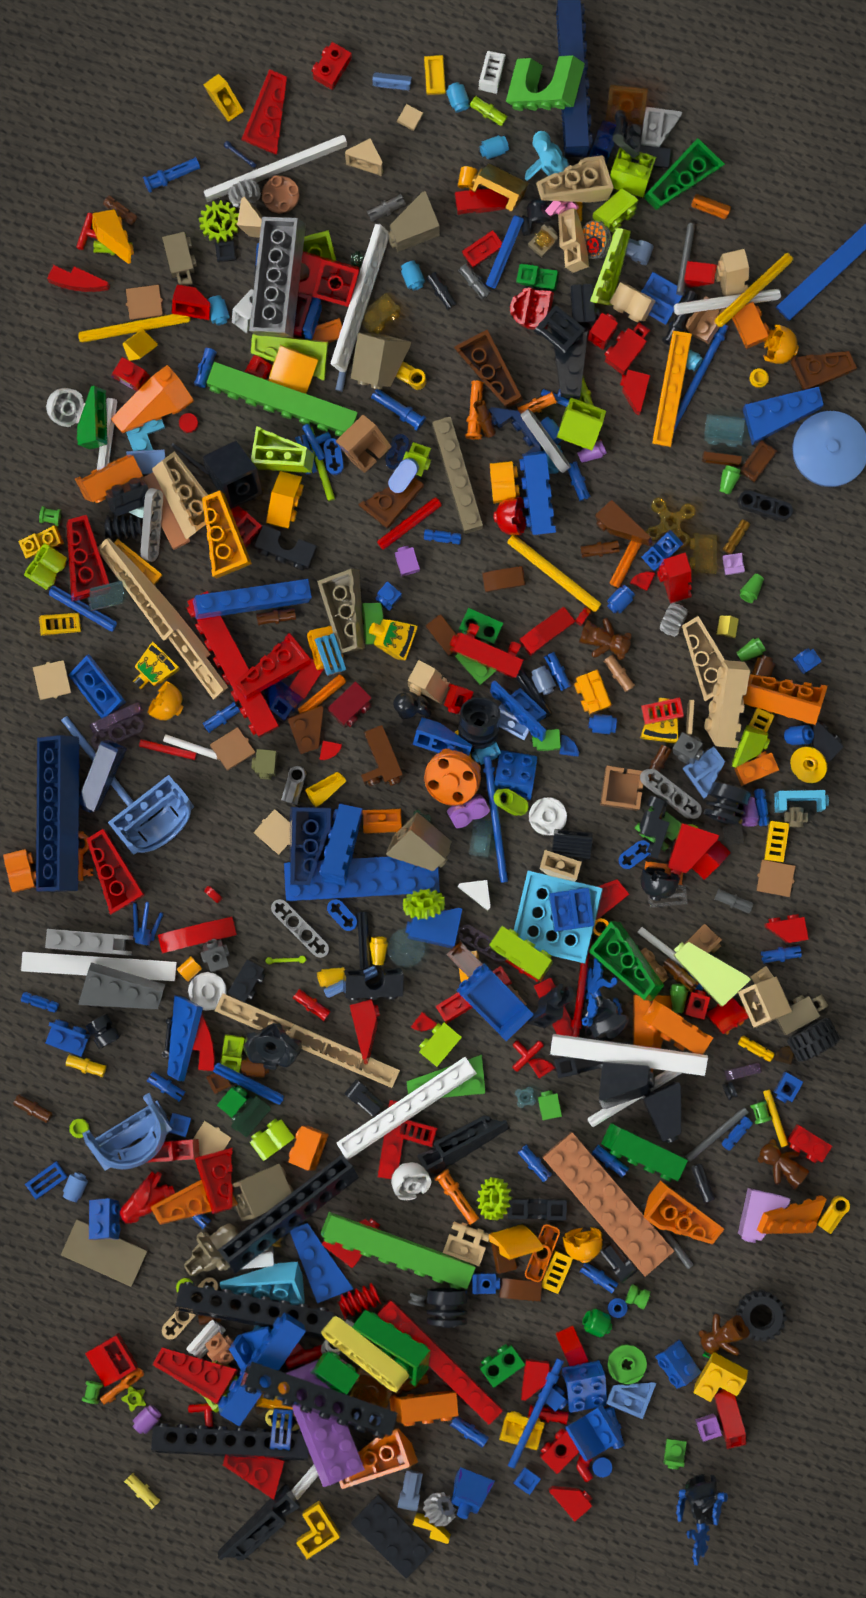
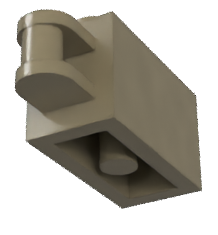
M185 232L162 237L172 277H177L179 285H192L190 273L195 272L194 267L197 264L195 256L190 255L189 249L192 248L190 237H186ZM187 274L188 278H180V276Z
M822 994L813 999H810L809 996L804 997L800 995L793 999L794 1003L790 1005L792 1013L776 1019L783 1034L788 1035L819 1018L818 1012L828 1007V1004ZM817 1001L820 1006L817 1009L813 1004V1002Z

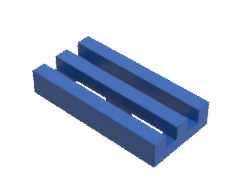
M316 297L312 299L303 327L305 339L309 340L313 339L322 311L321 300Z
M56 1161L25 1183L35 1200H37L68 1176ZM56 1167V1172L32 1188V1183ZM58 1174H61L62 1177L36 1194L35 1191Z
M273 1410L270 1449L290 1450L293 1410ZM277 1413L281 1414L279 1444L275 1443ZM285 1414H289L286 1444H283Z

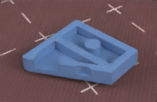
M713 746L703 753L699 761L696 760L694 764L689 763L682 768L703 799L707 797L712 782H715L725 761Z
M656 1383L613 1385L606 1404L643 1419Z

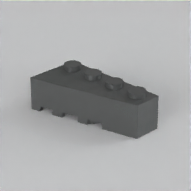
M91 962L78 1005L158 1009L165 984Z

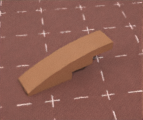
M154 473L142 478L147 484L148 489L155 488L162 491ZM163 493L161 527L173 550L191 541L189 538H185Z

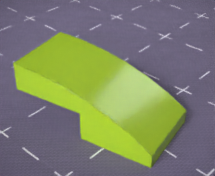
M227 1034L224 1036L220 1064L238 1073L242 1061L244 1037Z

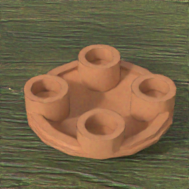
M275 175L263 187L262 200L265 206L272 212L287 213L298 203L299 189L296 183L288 177Z

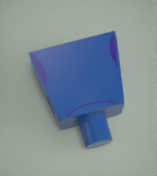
M460 1467L455 1476L452 1504L459 1507L457 1516L467 1519L470 1511L477 1513L495 1481Z

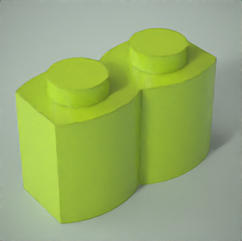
M44 543L26 569L24 576L47 590L55 583L56 574L64 569L67 557Z
M275 1118L267 1124L268 1129L262 1133L259 1130L251 1136L253 1140L250 1144L263 1161L295 1138L282 1119L277 1121Z

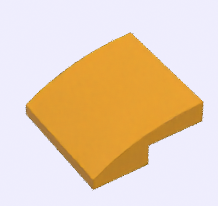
M280 345L268 381L306 394L318 359L299 353L298 350Z
M523 1224L489 1234V1241L497 1245L500 1255L509 1260L543 1250V1245L539 1239Z

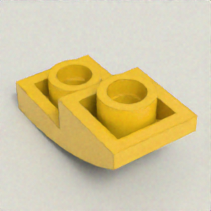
M52 526L38 534L34 533L18 541L26 559L36 556L44 543L52 548L64 544L57 526Z

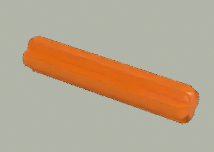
M630 541L610 580L612 586L620 587L641 543Z
M341 674L335 677L298 708L299 713L320 705L346 683L345 678Z

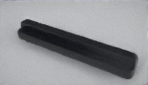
M520 668L516 679L526 694L546 712L544 719L552 715V711L540 693H538L523 668Z
M358 912L360 968L365 969L370 968L368 913Z

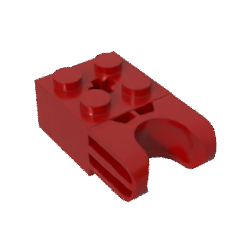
M303 251L302 263L307 265L310 272L305 279L299 280L298 292L349 307L359 267ZM338 278V281H341V283L333 286V283L330 281L331 279Z

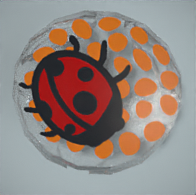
M590 221L583 227L589 259L605 257V253L611 245L610 230L608 227H605V223L602 221Z

